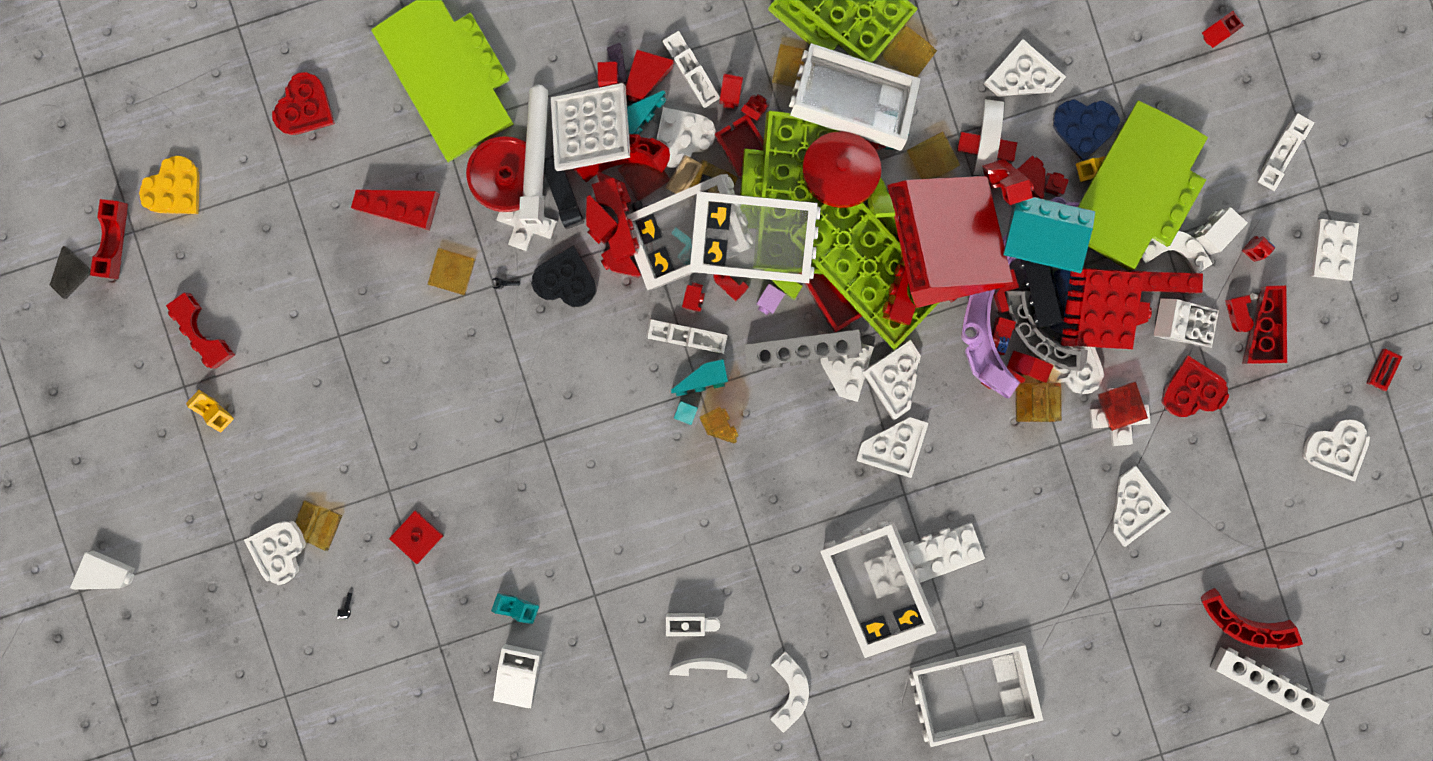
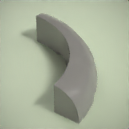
M1007 291L1009 314L1012 316L1013 321L1016 322L1015 329L1027 347L1043 360H1047L1060 368L1082 371L1086 365L1088 350L1063 346L1045 328L1035 324L1033 314L1036 313L1035 308L1031 306L1029 301L1031 291Z

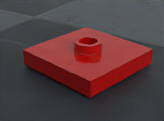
M415 510L389 540L414 563L419 564L444 535Z

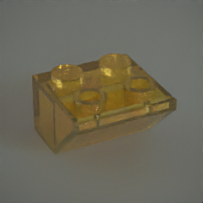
M1020 383L1015 390L1016 422L1062 421L1061 383Z
M719 406L699 416L707 435L733 444L737 442L736 438L739 435L734 425L730 427L727 421L730 417L725 408L721 409Z

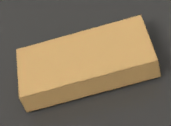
M684 155L669 180L666 189L675 194L688 189L702 164Z

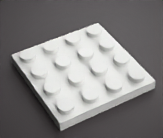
M624 83L551 97L554 165L557 171L631 158L626 86Z

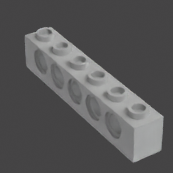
M860 330L744 345L747 368L752 367V371L764 370L763 366L771 365V368L783 367L782 363L790 362V366L802 365L801 361L809 360V364L821 362L820 358L827 357L828 361L840 360L842 355H847L848 359L857 358L859 353H863ZM840 340L847 342V349L845 351H839L837 348V343ZM823 342L828 345V351L825 354H821L818 351L819 344ZM802 345H806L809 348V353L806 356H801L799 353V348ZM782 348H787L790 351V355L786 359L780 356ZM764 350H768L771 354L768 361H764L761 358Z

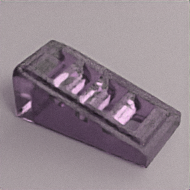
M619 42L607 47V53L611 62H618V78L626 86L627 77L623 49Z

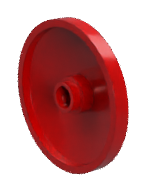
M832 132L821 136L810 145L804 156L802 175L807 189L820 202L832 207L848 208L863 203L874 193L881 177V162L874 147L864 138L849 132Z
M507 136L495 137L480 144L471 154L466 168L468 187L474 198L486 208L498 212H514L519 210L520 197H523L525 141Z

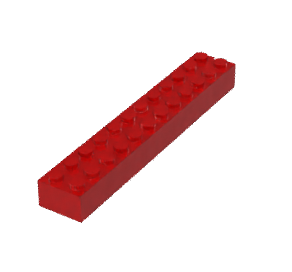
M747 114L733 122V131H731V127L728 125L714 134L716 141L740 180L744 149L763 151L764 143L762 136ZM814 274L813 279H809V283H804L834 333L862 317L824 274Z

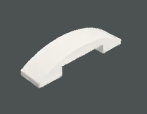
M984 100L980 141L973 173L975 176H984L982 166L997 161L1004 102Z
M1298 113L1294 116L1267 158L1258 177V183L1273 191L1276 190L1291 158L1301 141L1305 140L1315 122Z
M695 658L680 662L670 667L669 674L689 676V668L727 670V678L747 679L746 670L734 663L716 658Z

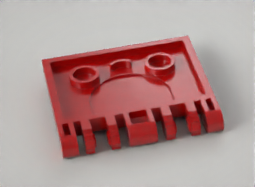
M1083 268L1081 273L1071 271L1070 276L1084 278L1070 279L1069 284L1082 285V291H1068V296L1081 297V299H1067L1065 313L1078 315V317H1065L1064 322L1077 324V328L1063 329L1062 334L1075 337L1062 336L1061 345L1133 350L1144 273Z

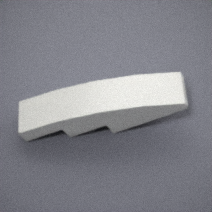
M676 31L663 39L664 46L703 108L720 99L714 86L680 32Z
M649 319L646 338L722 354H724L728 336Z

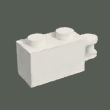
M705 613L666 614V636H705V631H717L720 628L719 619L705 618Z

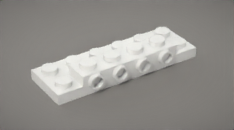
M971 522L951 530L949 527L944 528L935 536H932V534L921 537V541L916 543L914 541L904 543L920 583L985 559ZM893 548L885 550L883 555L864 561L877 599L909 587Z

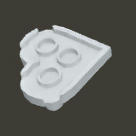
M663 107L656 140L669 148L670 160L667 167L677 168L684 155L692 157L693 153L707 151L713 146L716 130L713 122L705 116Z
M1072 347L1088 350L1084 369L1082 371H1075L1054 365L1048 381L1056 383L1065 382L1074 393H1092L1099 388L1104 377L1095 347Z
M1339 420L1333 425L1330 432L1318 431L1311 433L1305 442L1303 457L1318 469L1351 481H1356L1369 446L1370 437L1367 435L1365 426L1359 421Z
M294 521L276 523L244 540L261 575L266 581L282 585L292 580L299 572L296 556L305 548L306 542L302 531Z

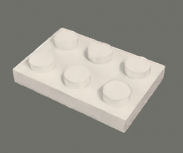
M1318 219L1311 271L1312 277L1352 281L1359 223Z

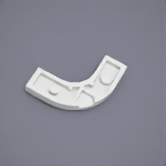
M1178 231L1173 242L1168 247L1152 238L1140 259L1142 263L1146 264L1161 253L1174 250L1184 257L1193 273H1200L1212 265L1202 245L1194 237Z
M786 651L771 663L789 685L788 699L770 717V720L783 733L802 715L809 698L807 678L801 667Z

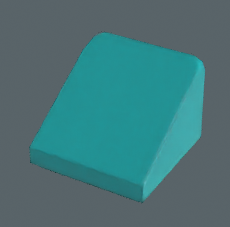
M680 401L674 419L692 425L698 407Z

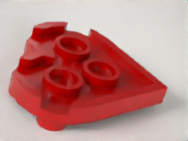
M308 72L293 75L292 79L288 82V86L285 88L286 96L278 100V104L275 106L274 111H272V120L275 126L285 134L298 135L334 125L335 122L322 81L317 76Z
M1186 356L1165 387L1161 402L1170 414L1177 417L1194 415L1199 409L1212 412L1221 409L1227 403L1229 398L1227 382L1192 357Z

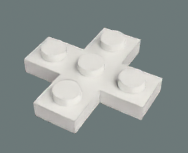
M519 210L499 212L496 219L501 223L514 227L508 245L524 251L528 250L533 234L552 239L557 225L556 220L544 217L543 225H524L519 220Z
M1128 387L1107 389L1108 408L1089 409L1091 428L1110 427L1112 446L1133 444L1131 425L1150 424L1149 405L1130 406Z

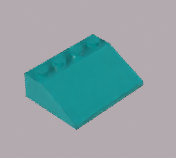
M1036 197L1012 205L1003 255L1081 273L1093 230L1095 211Z

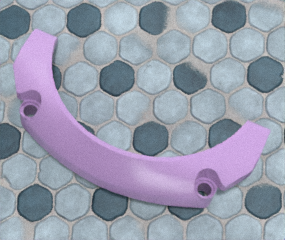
M1055 197L1050 200L1074 207L1079 205V202L1066 203L1061 197ZM1007 234L1002 238V239H1003V243H1004V247H1005V242H1006ZM1007 256L1009 266L1017 258ZM995 289L970 295L961 333L962 340L969 345L965 350L970 369L972 374L982 383L1009 399L1020 382L1003 363L993 341L990 310ZM967 330H973L976 335L974 337H968L965 334V332Z

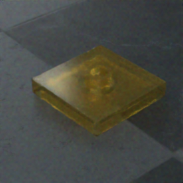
M780 44L772 83L794 87L796 80H800L797 74L800 65H804L801 59L806 49ZM813 63L811 66V70L809 73L805 89L808 91L810 90L813 71L815 67V64Z
M438 248L427 285L465 296L476 259Z

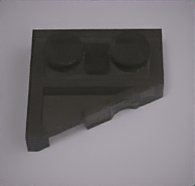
M63 246L50 286L63 299H67L90 276L91 269L67 246Z

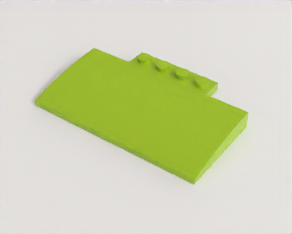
M415 0L371 29L448 163L514 125L494 91L496 88L509 82L510 79L471 12L454 22L442 0Z
M775 0L769 6L768 11L809 45L812 43L833 51L839 45L852 57L874 63L918 8L908 0Z
M1138 100L1078 205L1079 208L1095 211L1093 230L1088 247L1126 270L1132 271L1137 267L1152 238L1166 247L1170 246L1206 182L1205 178L1190 169L1208 137L1168 114Z
M768 111L765 120L763 151L744 149L740 195L817 203L818 207L822 202L809 192L803 180L802 165L804 156L815 140L825 134L840 131L790 116L791 113ZM741 204L740 209L747 218L748 229H756L753 268L802 273L804 253L790 237L808 218V210ZM811 262V267H814V274H823V273Z
M821 203L818 206L821 207L820 218L816 219L815 227H818V238L813 241V247H816V257L811 262L890 347L895 350L939 303L915 308L910 325H902L883 318V306L888 301L890 295L889 288L894 283L896 277L895 269L900 264L902 258L894 216L875 218L864 203L848 208L832 207ZM807 219L790 237L803 253ZM908 283L907 293H908L909 299H910L911 302L915 305L914 300H913L912 295H911V292H910L909 283Z

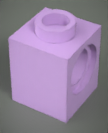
M768 284L756 304L759 306L758 310L766 315L769 313L773 314L785 293Z

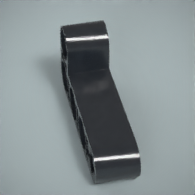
M554 155L545 158L544 174L559 210L558 213L564 228L568 230L583 224L584 220L565 170L557 171L555 169Z

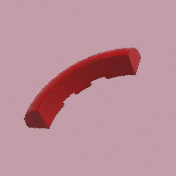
M629 134L631 158L573 168V170L585 182H588L597 175V172L627 163L645 164L662 173L670 160V151L665 144L650 137L649 139L640 137L638 134Z
M1216 588L1207 591L1201 596L1202 604L1210 618L1226 634L1242 643L1259 648L1278 649L1303 645L1299 631L1291 620L1262 623L1246 619L1226 606Z

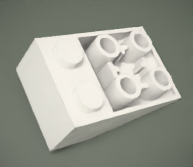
M1161 298L1154 336L1212 348L1219 310L1178 299Z
M507 644L502 647L493 701L531 709L542 657L541 651Z

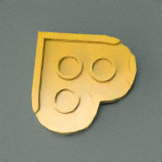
M173 156L164 159L161 163L159 174L151 175L142 180L139 191L142 206L157 213L199 214L200 176L198 168L186 157Z

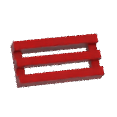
M1386 348L1382 349L1367 384L1373 385V387L1379 388L1382 391H1387L1403 356ZM1394 357L1395 359L1382 385L1381 381L1389 368L1388 366L1392 358Z

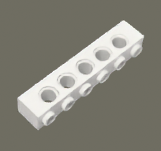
M1222 647L1219 648L1210 668L1319 725L1329 706L1328 703L1323 701V696L1314 691L1312 695L1307 693L1306 687L1298 683L1295 686L1290 684L1289 678L1281 674L1278 677L1273 675L1272 669L1264 665L1261 668L1256 666L1255 660L1247 656L1244 659L1239 657V652L1230 647L1227 650ZM1239 662L1238 669L1233 670V665ZM1256 671V676L1250 679V674ZM1270 680H1273V685L1270 688H1268V682ZM1290 689L1289 695L1285 697V691ZM1307 698L1306 704L1302 706V700Z

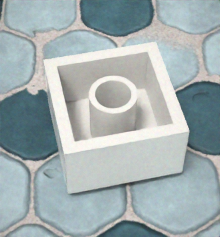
M1231 207L1221 208L1219 211L1215 210L1207 218L1209 221L1205 226L1201 225L1196 229L1194 238L1202 245L1208 255L1218 253L1233 240L1248 222Z

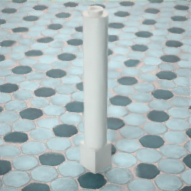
M534 85L529 89L523 197H520L519 220L524 225H543L544 219L542 195L548 90L543 85Z

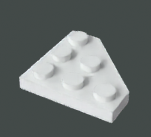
M1022 39L986 80L984 85L997 96L1052 93L1066 76Z
M818 331L817 335L828 334V333H825V332H822V331ZM840 340L837 343L838 350L845 351L847 349V342ZM824 342L820 343L818 351L821 354H825L828 351V345ZM863 343V353H859L857 358L848 359L847 355H842L840 360L828 361V357L820 358V363L838 396L858 402L865 379L862 371L868 368L874 348Z
M907 340L862 371L893 420L911 408V397L915 388L918 363H920L921 358L911 340Z
M909 417L861 442L856 461L912 478L928 423Z
M1136 466L1130 468L1118 479L1112 532L1120 543L1126 547L1171 512Z

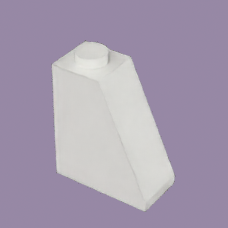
M96 551L85 552L70 588L73 590L123 588L132 583L135 568Z

